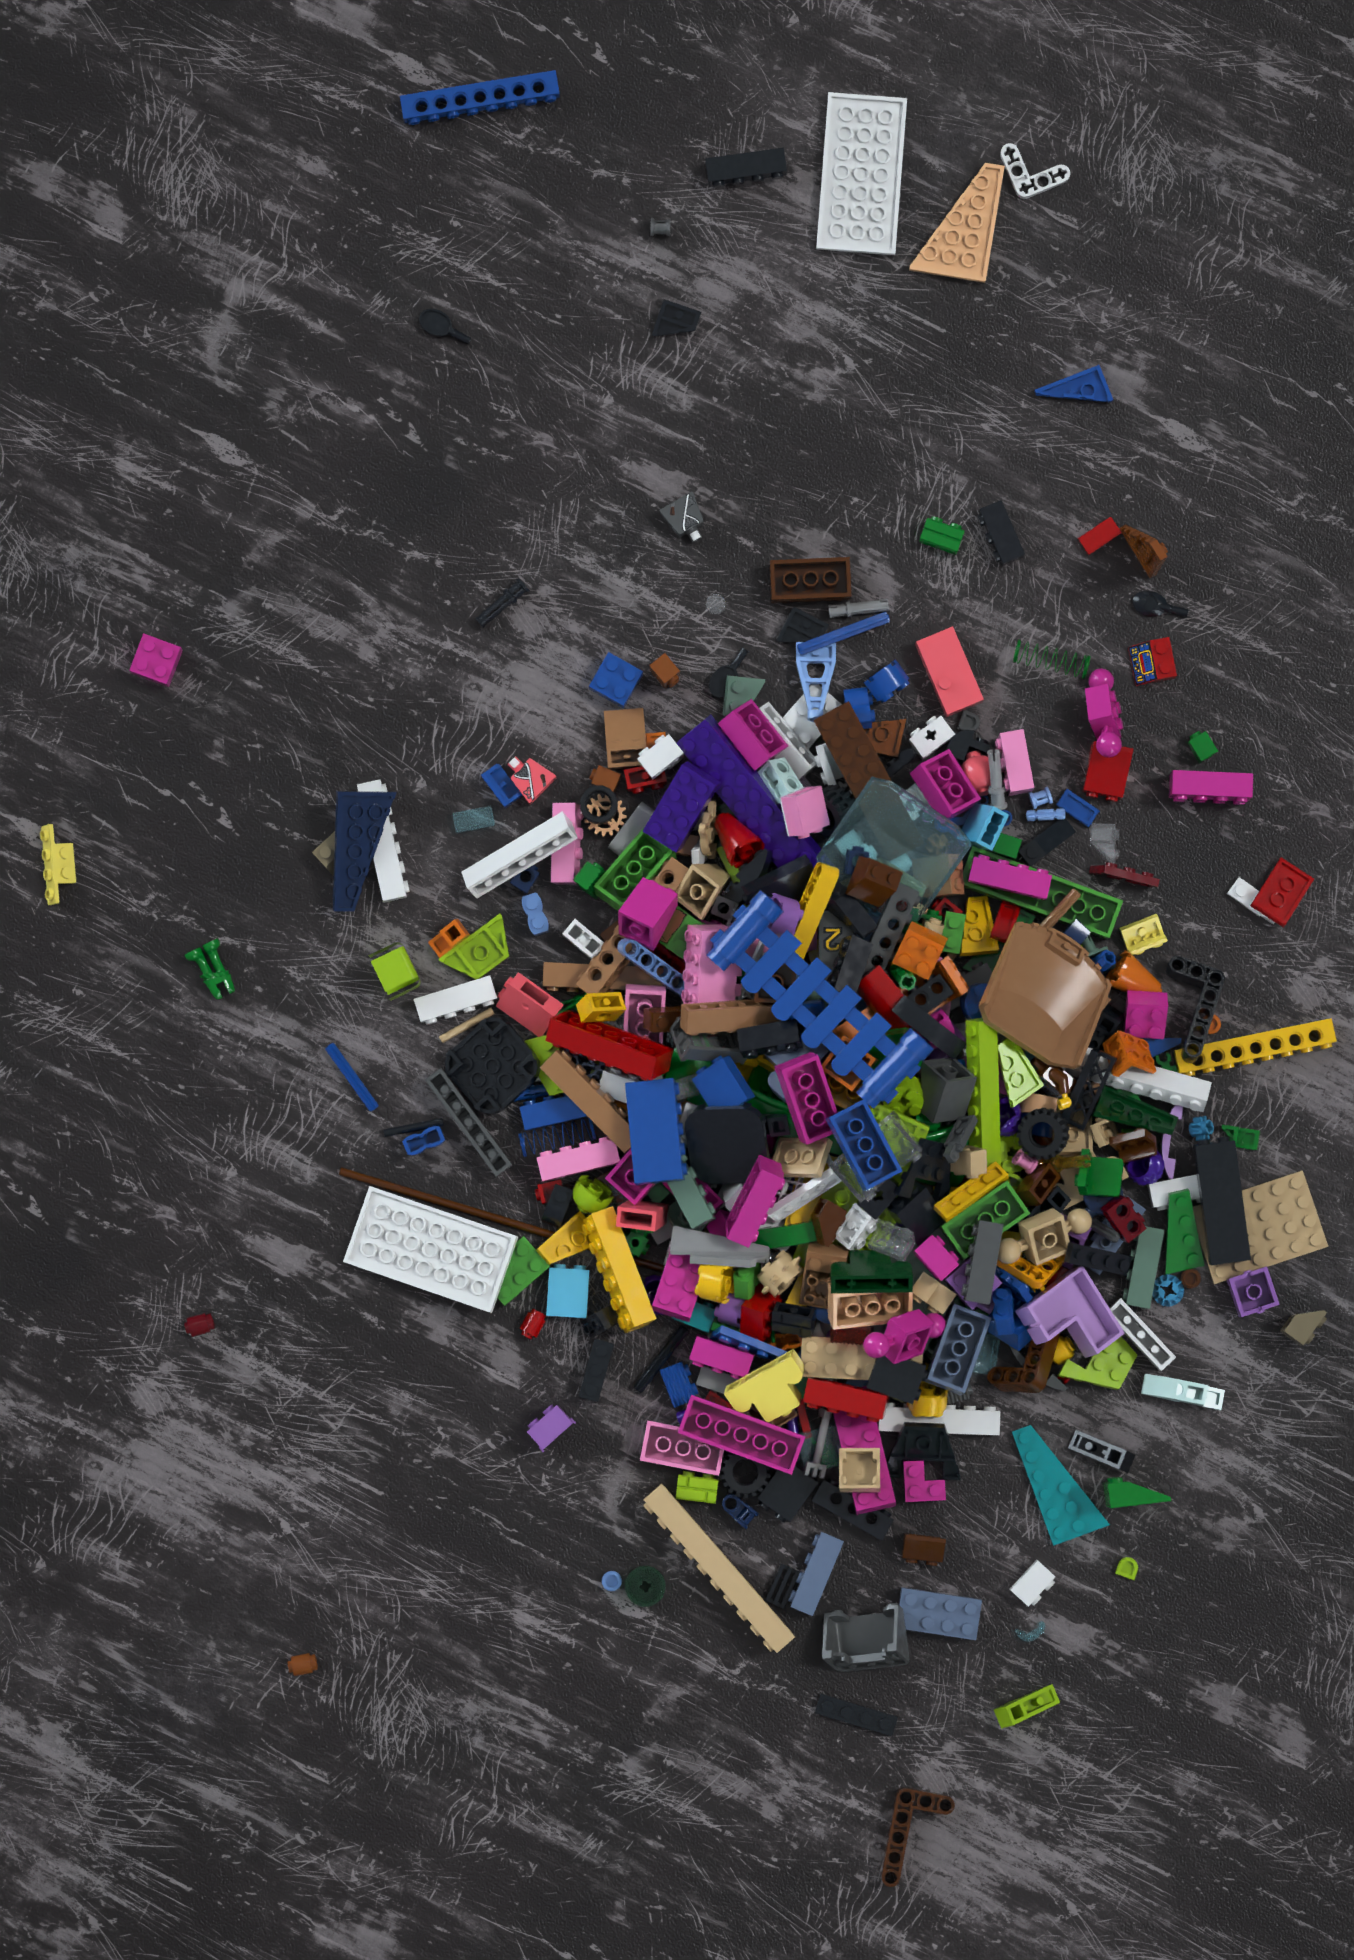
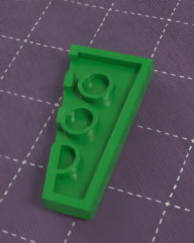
M1187 1188L1168 1193L1165 1275L1205 1266L1190 1191Z

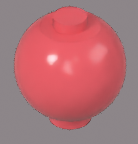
M980 751L969 752L966 754V761L963 762L961 768L978 795H988V788L991 786L988 757L981 755Z

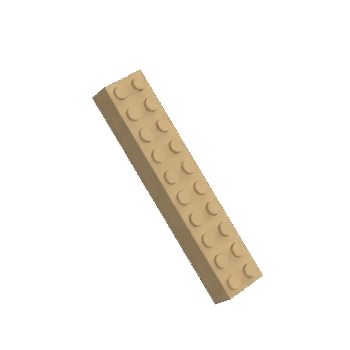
M662 1483L644 1498L646 1503L643 1506L650 1514L654 1512L659 1517L657 1522L664 1530L668 1528L672 1532L670 1537L677 1545L681 1543L685 1547L683 1552L690 1560L694 1558L699 1563L696 1567L703 1575L708 1573L712 1578L710 1583L717 1591L721 1588L725 1593L723 1598L730 1606L735 1604L738 1608L736 1613L743 1621L748 1619L752 1624L750 1629L757 1637L760 1634L765 1639L763 1644L770 1652L775 1650L778 1653L795 1638L791 1630Z

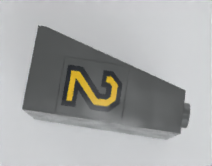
M824 911L819 922V959L833 971L834 967L832 964L839 954L841 940L852 934L856 936V933L831 912ZM832 972L825 978L826 981Z

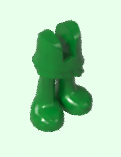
M218 938L202 946L216 972H212L201 947L184 956L188 961H195L203 973L200 976L204 979L203 982L207 985L214 998L220 1000L223 997L216 984L223 981L229 994L235 992V987L229 970H225L219 958L217 949L220 946V941Z

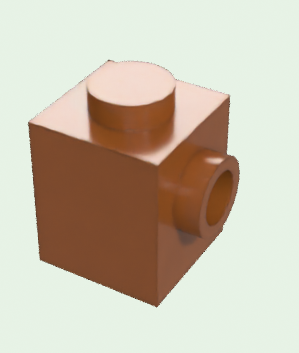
M599 765L597 769L593 768L589 779L592 780V786L603 785L615 792L621 774Z

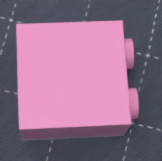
M822 786L804 787L779 798L788 836H798V839L807 838L810 836V833L821 832L823 827L830 825Z

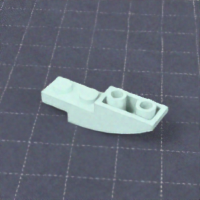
M1144 1374L1141 1394L1215 1410L1222 1409L1225 1390L1208 1387V1385L1150 1374Z

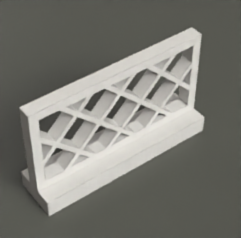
M828 1155L826 1161L829 1169L823 1172L821 1178H811L805 1184L802 1183L804 1177H799L797 1182L792 1181V1177H786L782 1191L776 1194L779 1195L778 1202L772 1208L769 1207L767 1211L768 1217L778 1223L843 1181L830 1155ZM789 1184L796 1185L792 1193L786 1194Z

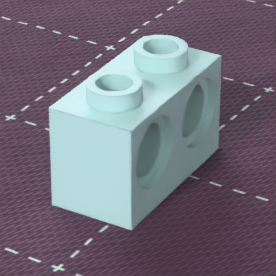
M785 757L768 760L758 771V774L778 804H781L780 797L804 788Z

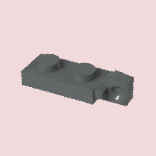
M975 1115L957 1118L944 1143L945 1152L943 1156H945L948 1163H955L959 1158V1152H962L978 1122Z

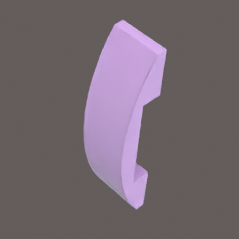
M1174 1105L1169 1113L1177 1116L1178 1120H1181L1183 1107ZM1162 1133L1160 1154L1164 1160L1166 1178L1171 1180L1174 1176L1176 1159L1168 1158L1171 1135Z

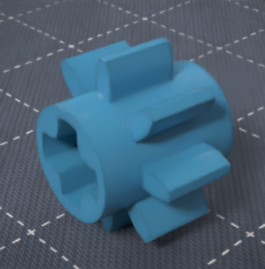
M1206 1116L1195 1117L1193 1122L1189 1124V1133L1192 1137H1196V1141L1210 1139L1209 1135L1214 1131L1212 1121L1207 1120Z

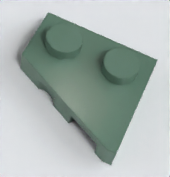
M727 675L722 715L727 716L750 699L754 701L763 687L765 679Z

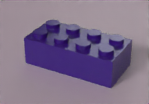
M688 761L683 763L643 829V832L672 851H680L721 782Z

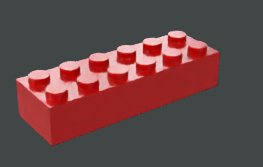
M571 1010L550 1018L545 1040L552 1043L554 1047L566 1048L573 1054H582L587 1056L589 1060L603 1062L607 1067L622 1069L624 1073L638 1075L645 1081L653 1080L669 1071L674 1050L603 1022L581 1023L579 1013Z

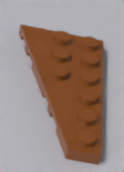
M1126 524L1120 527L1122 535L1149 578L1157 575L1168 557L1165 545Z

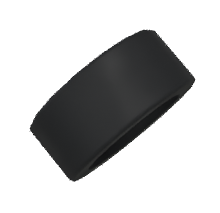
M595 785L583 793L580 799V809L583 816L589 822L604 824L615 816L618 809V800L610 788L603 785ZM602 793L609 798L611 807L606 815L595 816L589 812L587 802L593 794Z

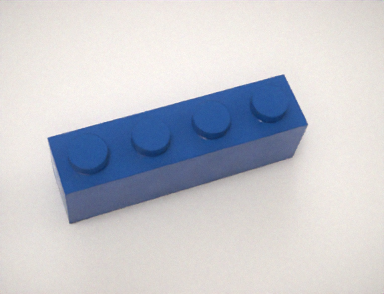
M562 1093L563 1097L556 1099L555 1096L544 1097L543 1102L535 1103V1100L523 1102L524 1106L520 1107L525 1131L588 1116L565 1093Z

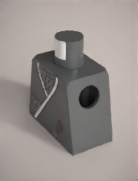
M693 492L686 494L659 510L662 518L679 538L688 534L692 543L702 538L698 527L703 525L704 521Z

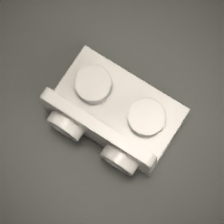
M854 1203L846 1214L845 1222L838 1228L835 1239L849 1250H860L865 1245L869 1234L877 1228V1223L880 1219L877 1218L875 1220L857 1203Z

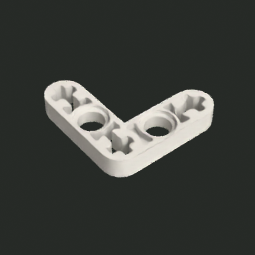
M1008 143L1001 149L1000 156L1017 196L1022 199L1030 198L1062 185L1070 177L1069 168L1062 164L1029 176L1016 145ZM1006 149H1009L1010 151L1014 150V153L1012 155L1013 160L1015 161L1016 159H1018L1019 161L1011 163L1009 155H1004L1006 153ZM1014 166L1022 168L1023 173L1020 176L1012 174L1011 169ZM1058 170L1066 172L1064 179H1061L1059 176L1054 178L1055 183H1052L1049 173H1052L1053 177L1058 174ZM1046 177L1049 182L1048 185L1045 187L1039 186L1037 183L1038 178ZM1031 181H1034V187L1029 188L1027 194L1024 191L1020 192L1022 185L1028 187L1032 185Z

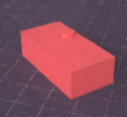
M953 626L916 641L915 646L946 717L983 702L984 698Z

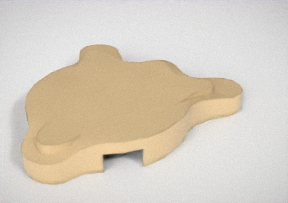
M716 801L709 802L708 809L702 816V822L699 824L698 830L701 852L709 859H715L717 855V843H714L715 835H718L714 826L716 821Z

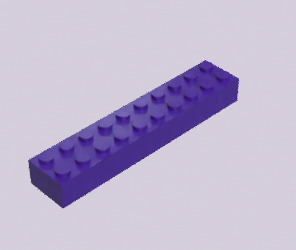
M711 714L676 742L693 765L721 782L716 793L738 820L764 842V849L766 848L773 853L771 860L778 868L805 854L812 863L813 868L818 862L836 867L811 836L798 839V836H788L781 804L776 802L758 774V771H754L747 764L746 759L734 747L729 737L723 733L718 722Z

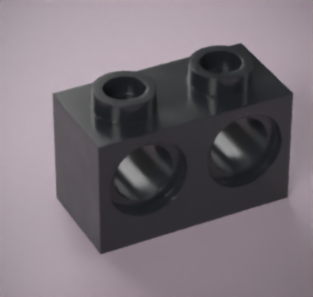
M932 974L929 980H924L925 984L920 988L915 986L907 992L909 996L907 997L916 1003L915 997L923 996L926 999V1003L918 1006L929 1013L954 993L940 974L937 976ZM939 984L942 987V992L939 994L934 993L931 986Z

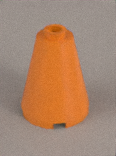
M1126 950L1119 955L1122 958L1120 961H1116V967L1109 971L1105 978H1109L1112 988L1127 992V990L1162 992L1161 983Z

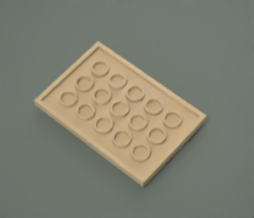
M1303 1171L1242 1190L1251 1260L1210 1265L1208 1262L1201 1204L1193 1207L1200 1245L1213 1284L1226 1281L1248 1270L1253 1271L1262 1267H1268L1328 1247Z

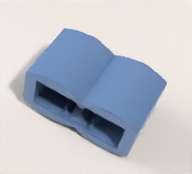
M535 892L523 896L522 906L525 914L528 916V926L534 936L548 933L549 923L543 913V904L539 895Z

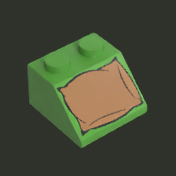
M678 905L659 942L683 959L684 951L686 950L685 931L687 930V925L706 924Z

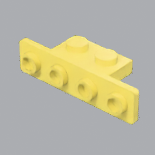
M53 824L42 826L40 831V839L43 842L42 859L45 866L43 877L46 881L45 898L48 905H55L59 903L58 884L76 883L73 843L55 844Z

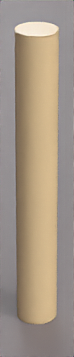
M490 1007L440 1035L439 1038L444 1043L495 1013Z

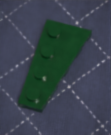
M1107 1086L1104 1087L1093 1114L1095 1117L1172 1135L1178 1120L1177 1116Z

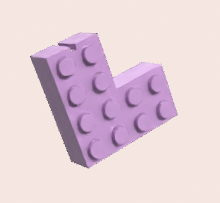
M1083 1266L1070 1269L1047 1286L1044 1291L1035 1295L1028 1304L1025 1303L1015 1310L1023 1325L1029 1326L1027 1331L1036 1345L1050 1341L1067 1328L1085 1358L1097 1355L1125 1334Z

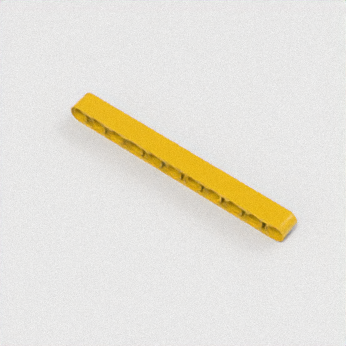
M821 862L815 865L799 902L800 909L804 911L802 919L798 921L794 936L802 944L795 952L803 960L839 877L838 868ZM757 1058L747 1059L744 1063L752 1067L759 1065Z

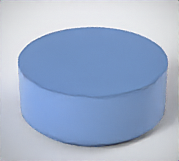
M608 1571L602 1577V1585L608 1591H616L622 1584V1578L616 1571Z

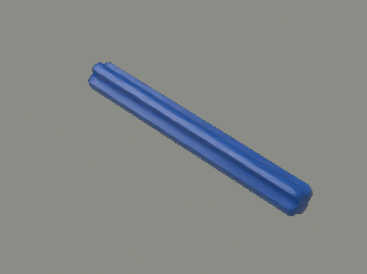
M882 612L797 645L800 655H804L890 622L887 612Z

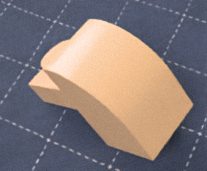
M1033 1093L1020 1102L1019 1105L1023 1113H1030L1035 1109L1051 1108L1056 1112L1058 1098Z

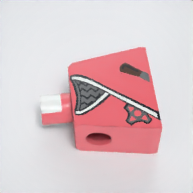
M515 756L508 763V766L515 772L511 777L512 782L530 805L556 779L555 774L531 758L523 764Z

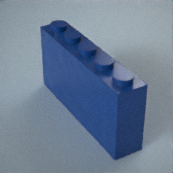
M674 1078L625 1083L634 1184L644 1185L685 1180L684 1175H688L687 1163H683V1155H686L685 1143H681L684 1127L683 1123H679V1115H682L681 1103L677 1102V1095H680L679 1082L676 1083Z

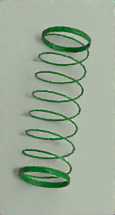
M1018 639L1013 658V663H1016L1017 661V664H1019L1018 653L1021 644L1020 639ZM1089 655L1086 657L1084 656L1085 667L1082 676V679L1084 680L1086 678L1091 656Z

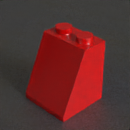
M1094 741L1090 749L1082 792L1092 798H1098L1099 795L1106 797V800L1117 802L1118 799L1121 800L1124 795L1133 748L1122 746L1116 756L1108 758L1102 756L1097 751L1096 741Z

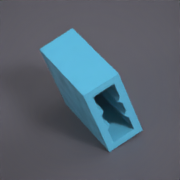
M976 803L972 807L957 839L970 846L992 851L1009 814L994 806Z
M554 1264V1268L549 1267L546 1316L587 1318L590 1270H586V1266L574 1265V1269H566L565 1264Z

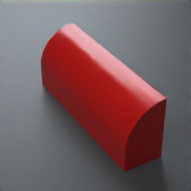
M876 965L862 977L857 993L874 1014L878 1012L892 1025L890 1029L912 1028L892 1011L904 994L881 966Z

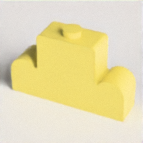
M792 1349L727 1385L724 1395L738 1412L748 1411L753 1403L766 1422H770L780 1416L785 1417L792 1412V1409L800 1405L802 1395L795 1384L799 1383L802 1379L804 1364L796 1351Z

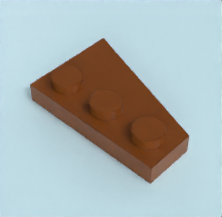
M906 719L873 722L872 728L864 729L877 754L898 758Z

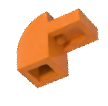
M454 919L428 943L440 958L469 937L470 934L459 919Z

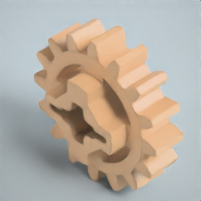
M598 794V800L591 798L592 805L587 804L589 812L592 814L595 808L597 816H602L601 810L607 813L611 805L609 807L601 805L603 802H611L606 795L605 798H602L600 794ZM618 801V821L615 822L612 818L609 822L604 823L608 824L610 828H600L598 826L601 824H594L586 819L584 820L585 823L591 824L588 829L592 830L594 828L595 835L602 832V837H605L608 832L610 836H613L614 830L619 832L618 826L625 824L622 822V819H627V815L622 814V812L626 811V807H620L622 801Z

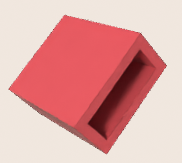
M627 1200L617 1207L616 1227L657 1231L667 1224L668 1204L641 1201L634 1205Z

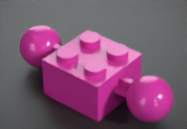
M1100 668L1090 674L1088 680L1090 688H1085L1088 720L1097 739V751L1102 756L1110 758L1116 756L1122 747L1120 738L1123 722L1121 717L1119 718V714L1122 712L1120 703L1117 702L1115 691H1111L1114 685L1113 675L1110 671Z
M919 1309L896 1317L894 1316L887 1322L884 1334L873 1332L867 1335L863 1343L864 1351L872 1358H881L885 1355L893 1364L922 1355L928 1339L938 1338L943 1334L946 1321L938 1313H928L925 1315Z

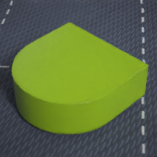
M1122 1558L1117 1565L1115 1574L1135 1580L1138 1564L1133 1558Z

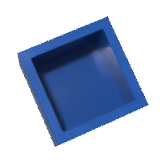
M608 652L590 683L589 690L624 709L642 678L643 671Z

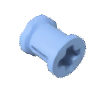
M1048 786L1044 787V790L1028 793L1033 809H1037V806L1046 803H1053Z

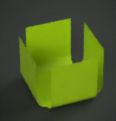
M395 942L368 955L371 958L396 945H402V947L371 961L388 995L419 980L416 986L389 998L390 1001L418 988L421 984L415 967L405 947L400 942Z

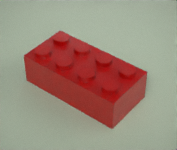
M809 1377L803 1402L807 1403V1407L819 1409L820 1406L827 1407L826 1411L838 1413L841 1410L847 1412L846 1415L858 1418L860 1415L867 1416L866 1420L878 1422L879 1419L882 1420L885 1417L889 1396L871 1389L817 1377Z

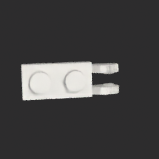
M1238 877L1227 894L1257 916H1261L1274 925L1275 922L1250 906L1259 891Z

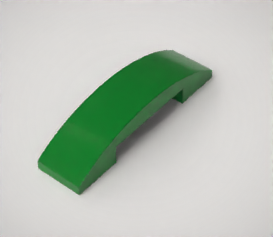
M811 1219V1221L759 1228V1235L754 1243L769 1246L772 1249L817 1241Z

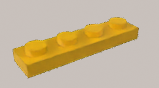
M995 1161L987 1167L986 1174H980L978 1178H971L934 1204V1210L948 1222L1008 1180L1009 1174Z

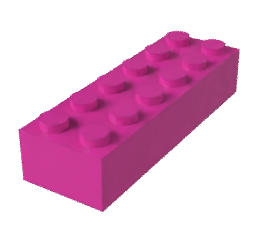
M841 1410L838 1413H833L841 1448H880V1492H851L856 1514L859 1515L896 1506L877 1422L866 1420L867 1416L860 1415L858 1418L846 1415L847 1412Z
M694 1395L690 1396L677 1432L791 1475L806 1437Z

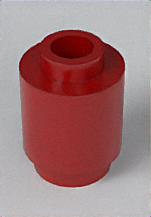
M532 1308L519 1328L523 1330L521 1334L529 1339H532L533 1336L537 1338L546 1322L544 1320L546 1315Z

